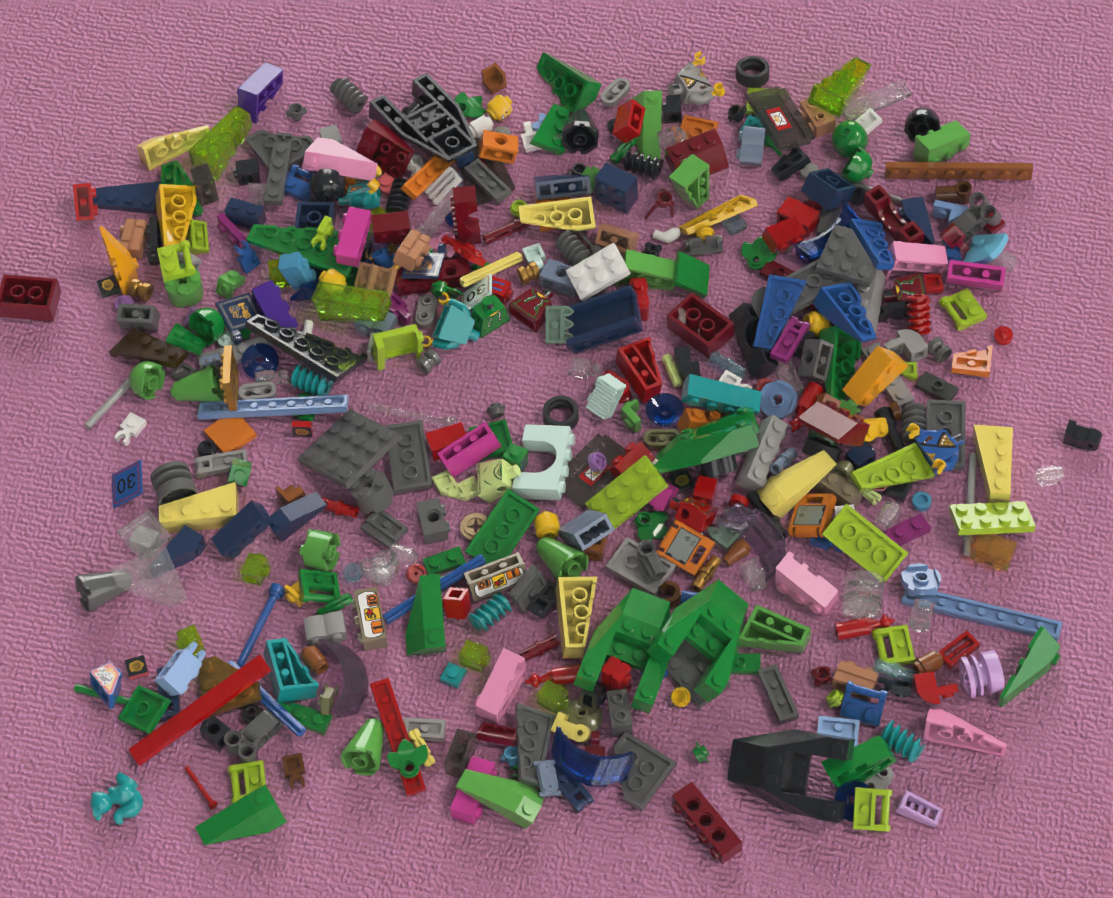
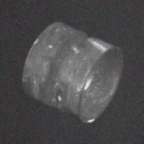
M864 570L847 573L843 579L841 612L853 619L863 617L878 618L882 612V597L885 584L883 577L877 573Z

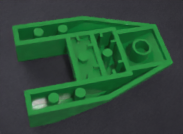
M741 407L737 409V412L693 429L687 428L682 430L655 456L652 464L659 473L707 463L758 447L759 441L756 434L759 433L760 428L753 407Z
M718 579L673 610L647 650V653L663 664L674 656L685 639L711 661L693 689L709 703L721 694L730 679L738 658L741 644L739 638L744 629L749 604Z
M632 588L594 631L574 685L593 692L605 658L614 656L621 660V663L624 662L630 667L643 672L630 707L650 714L669 660L661 664L648 654L647 650L670 617V602Z

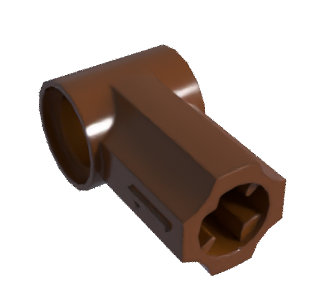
M963 180L959 181L956 185L936 186V200L944 202L956 201L963 205L968 204L969 198L972 195V186L968 181Z

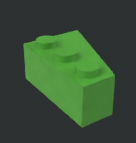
M956 120L940 126L938 131H928V135L921 136L919 134L915 136L913 158L917 162H943L951 159L957 152L965 150L969 146L970 133Z
M691 154L681 162L680 166L669 178L680 197L698 209L709 199V164Z
M626 250L622 258L631 274L617 281L614 287H620V284L629 285L631 278L645 277L649 289H674V260L640 253L635 250Z
M756 604L739 639L740 647L803 653L812 635L811 628Z

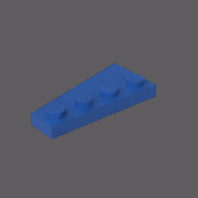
M851 218L848 225L853 229L875 268L879 270H892L895 263L891 251L887 249L889 244L884 239L886 235L885 231L881 230L883 227L882 223Z
M769 274L753 345L754 348L761 347L772 351L807 283L806 280Z

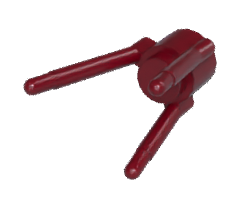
M663 188L655 195L656 202L644 216V219H647L658 206L660 208H667L669 206L671 217H674L672 195Z

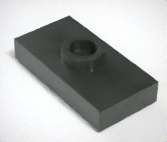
M925 371L916 384V389L938 400H953L959 391L958 387Z

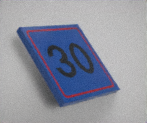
M141 460L112 474L113 508L143 494Z

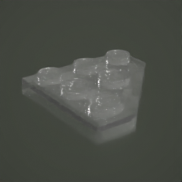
M166 546L110 569L119 588L169 608L188 600Z

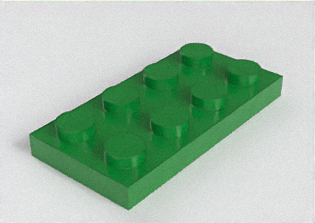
M507 489L465 550V554L472 558L481 554L486 560V564L511 555L533 523L535 517L539 514L540 509Z

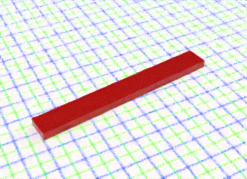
M259 654L128 750L137 764L141 766L272 670Z

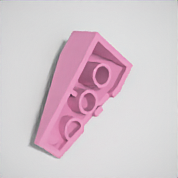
M929 709L924 739L999 756L1005 755L1006 743L942 709Z

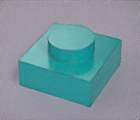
M449 662L440 677V682L459 689L467 674V669Z

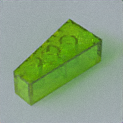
M857 57L844 64L840 70H835L830 77H825L821 83L813 85L807 102L840 117L866 81L872 64Z
M236 105L188 150L191 164L218 181L221 177V172L228 166V161L235 155L239 144H242L252 128L250 114Z
M320 281L311 299L320 321H385L392 304L388 292Z

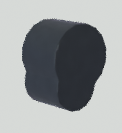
M735 454L699 464L702 476L710 478L738 470Z

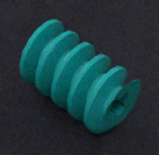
M302 364L296 366L290 380L293 387L299 388L301 391L305 390L306 393H311L313 396L328 395L333 384L331 380L327 382L328 378L322 377V374L317 373L315 375L314 370L309 372L308 367H304L302 370Z
M497 592V594L491 596V599H487L485 604L482 603L479 609L476 608L474 614L470 613L468 619L477 631L480 632L483 629L487 632V624L493 627V619L500 622L498 615L506 617L504 610L511 613L512 608L505 596Z
M892 720L882 731L881 737L888 743L890 749L895 748L894 750L897 754L901 753V757H908L910 763L916 761L926 744L921 746L922 739L920 738L913 741L915 736L913 733L907 737V729L900 732V724L894 728L895 721Z

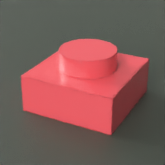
M384 173L377 181L380 183V192L388 197L394 178Z

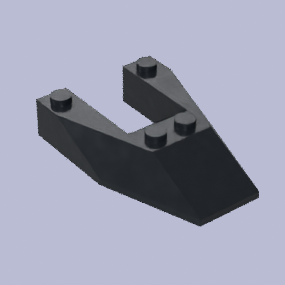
M428 73L412 81V96L419 98L425 106L407 116L385 95L369 102V117L372 120L375 119L389 127L403 141L449 163L476 149L478 146L459 104Z
M799 729L733 739L727 780L783 811L823 821L843 822L846 800L807 794L812 755L843 761L852 760L855 739Z

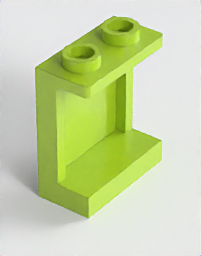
M416 324L372 334L373 358L378 371L385 369V359L415 353L418 359L421 357V353L424 352L422 345L424 341L423 333L418 331Z

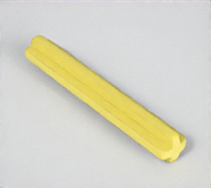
M515 252L461 277V286H470L482 280L488 274L494 275L522 262V254Z

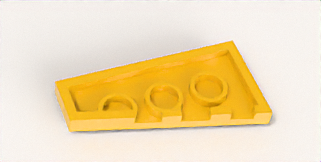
M740 194L680 225L679 229L683 234L695 235L701 227H710L758 206L757 201L754 198Z

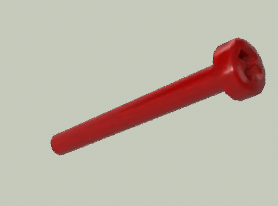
M186 766L184 768L209 803V809H215L218 806V802L212 800L190 767Z

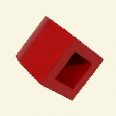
M933 671L911 675L916 694L928 703L940 704L939 695H942V698H949L954 696V692H959L957 683L937 686Z

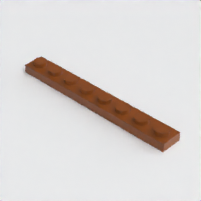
M886 162L885 178L1032 180L1033 163Z

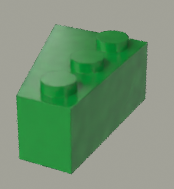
M879 735L855 746L852 760L843 761L829 758L821 763L831 781L844 793H847L897 760L887 742Z

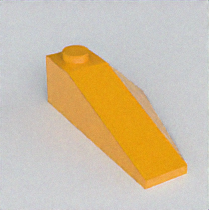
M101 226L99 230L112 272L122 295H128L130 283L134 278L138 277L136 270L139 268L136 258L131 257L130 252Z

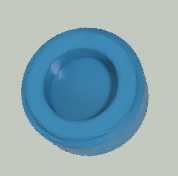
M923 491L915 493L912 497V507L920 512L927 511L931 507V496Z

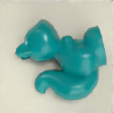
M118 772L115 776L117 785L114 788L110 787L108 793L100 791L91 793L90 807L93 810L92 813L96 821H99L103 814L109 812L113 804L121 806L113 815V820L118 825L124 823L123 818L137 816L143 808V797L137 790L138 783L127 775Z

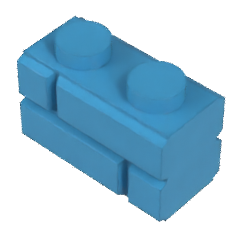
M300 252L282 254L280 256L278 269L294 291L302 290L303 288L309 289L314 286L316 272L310 268L308 260L303 258Z

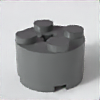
M370 468L350 487L351 495L360 511L364 514H370L369 512L372 511L379 513L391 505L393 501L392 496L395 495L385 474L374 468Z

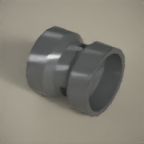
M935 337L928 343V352L934 355L938 363L946 361L951 356L952 349L944 344L941 337Z
M431 348L425 351L423 357L415 360L416 366L426 375L432 371L434 366H438L442 362L440 356Z

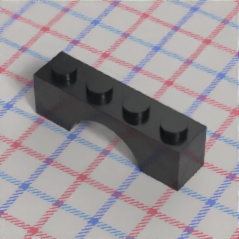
M743 302L728 316L734 323L736 340L740 345L749 374L761 379L766 378L779 365L777 360L770 358V350L753 347L759 317L752 305Z

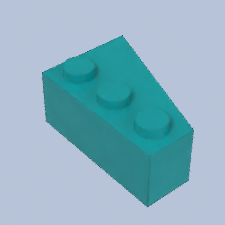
M286 638L266 640L263 654L266 663L272 670L269 672L276 701L283 703L316 698L319 684L310 676L308 668L300 662L298 654Z

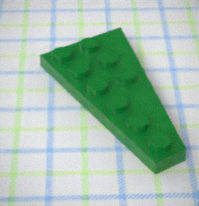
M254 224L246 238L247 243L279 255L300 252L303 258L308 260L310 266L326 272L329 269H335L344 275L346 279H348L354 267L338 264L336 256L333 255L334 247L339 243V231L336 230L326 239V248L323 251L320 249L322 243H316L315 247H312L311 241L316 236L318 229L314 227L300 229L295 228V226L281 228L276 225ZM370 231L368 232L366 242L370 236Z

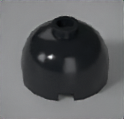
M919 107L911 111L906 117L904 131L908 138L915 142V136L919 134L925 136L928 135L927 132L930 130L934 132L940 130L941 122L935 111L928 107Z
M319 169V172L311 175L309 181L310 194L317 202L336 203L338 198L343 195L346 187L345 178L339 176V172L333 169Z

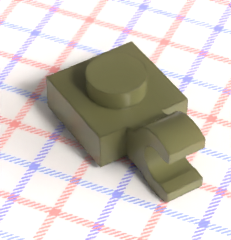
M329 684L324 685V694H320L318 705L321 706L322 715L329 716L334 706V700L339 695V686L331 688Z

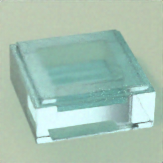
M739 214L722 221V225L731 236L747 229V224Z

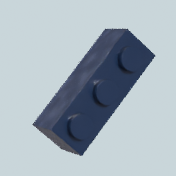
M251 500L211 540L222 556L234 559L261 532L265 531L273 520L262 504Z

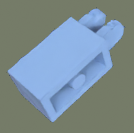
M194 641L187 648L176 650L154 680L170 696L182 695L188 689V683L199 674V668L202 666L201 661L205 657L206 652L202 649L194 656L192 653L198 645Z

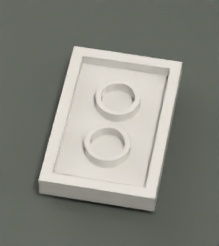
M615 243L608 245L566 270L582 301L587 300L631 274Z

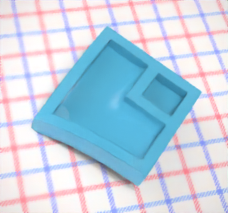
M1006 233L974 235L969 246L970 250L967 252L963 262L978 264L991 262L1002 252L1009 237Z

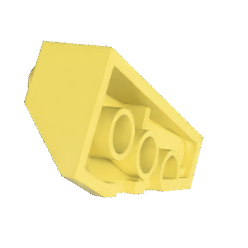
M822 450L783 470L780 474L778 473L770 477L765 486L757 490L758 495L774 515L783 518L837 463L825 450Z

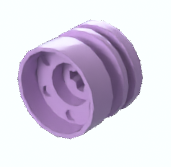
M994 650L979 653V662H977L974 655H969L968 659L965 656L958 659L960 682L969 699L975 698L976 694L983 696L984 686L989 694L1004 690L1003 671Z

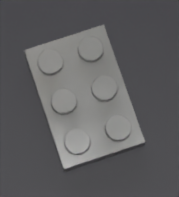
M627 537L606 564V570L642 591L656 596L659 593V586L663 582L668 581L676 570V565L658 555L667 574L662 579L651 581L643 564L637 557L639 543ZM649 550L642 551L645 554L650 553Z

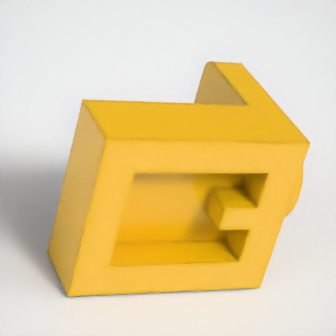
M299 581L291 587L289 585L284 586L285 598L291 604L295 603L300 607L305 603L300 601ZM309 590V593L315 594L316 591Z

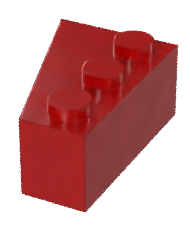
M651 337L618 348L615 363L644 404L659 398L662 381L658 365H656Z

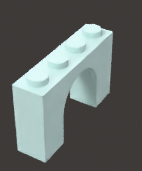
M525 424L522 438L525 449H528V451L552 453L556 456V460L545 471L537 473L521 472L519 476L514 477L513 492L523 499L561 501L562 493H565L566 489L565 477L569 475L568 462L572 460L571 447L575 444V434H572L570 426Z

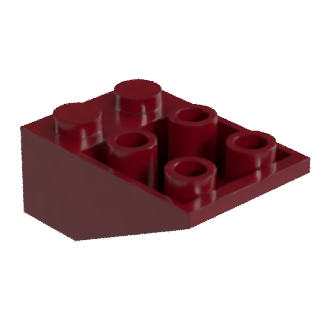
M373 119L366 126L355 152L374 161L383 173H387L396 179L403 178L415 151L389 127Z

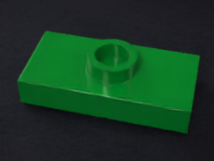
M738 654L731 675H758V670L761 669V654Z

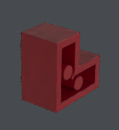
M408 211L371 215L375 243L393 241L394 245H401L411 231Z

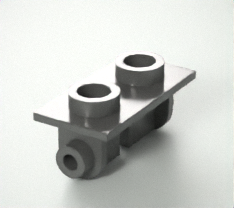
M718 234L705 237V241H702V237L688 238V240L684 241L686 254L689 256L723 252L722 236H718Z

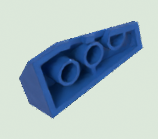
M850 282L820 288L813 304L824 318L859 342L876 339L872 324L865 315L867 311L861 305V296Z

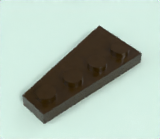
M135 328L128 332L109 351L111 357L123 356L127 360L135 358L139 359L140 362L151 361L171 368H177L188 357L185 350Z

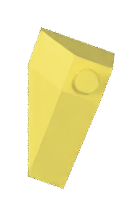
M206 125L154 137L136 147L140 159L148 170L151 171L212 138L210 129Z
M591 197L518 206L520 222L524 224L574 231L596 229Z

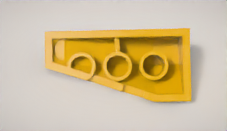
M159 184L155 195L156 211L163 247L179 244L185 240L197 202L195 186Z

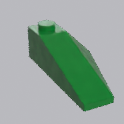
M440 574L422 575L419 577L405 635L407 656L447 652Z
M265 784L195 828L204 845L269 833L287 823Z

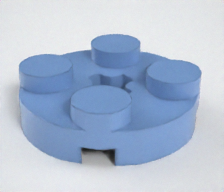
M777 380L766 384L761 389L760 406L767 416L773 414L779 419H785L793 413L797 406L798 394L790 384ZM782 395V403H778V405H775L776 401L773 400L774 397Z
M915 563L908 565L906 570L902 571L901 584L907 590L908 595H936L938 593L941 575L935 568L933 571L926 564Z

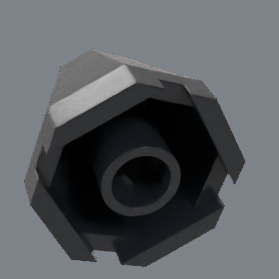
M577 110L572 113L563 127L561 144L570 153L581 151V154H587L598 146L599 130L586 110Z

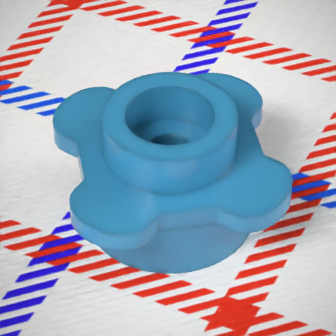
M507 747L504 750V754L501 755V761H506L510 767L518 765L517 747Z

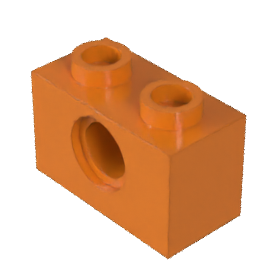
M483 130L479 140V158L514 164L518 154V136Z

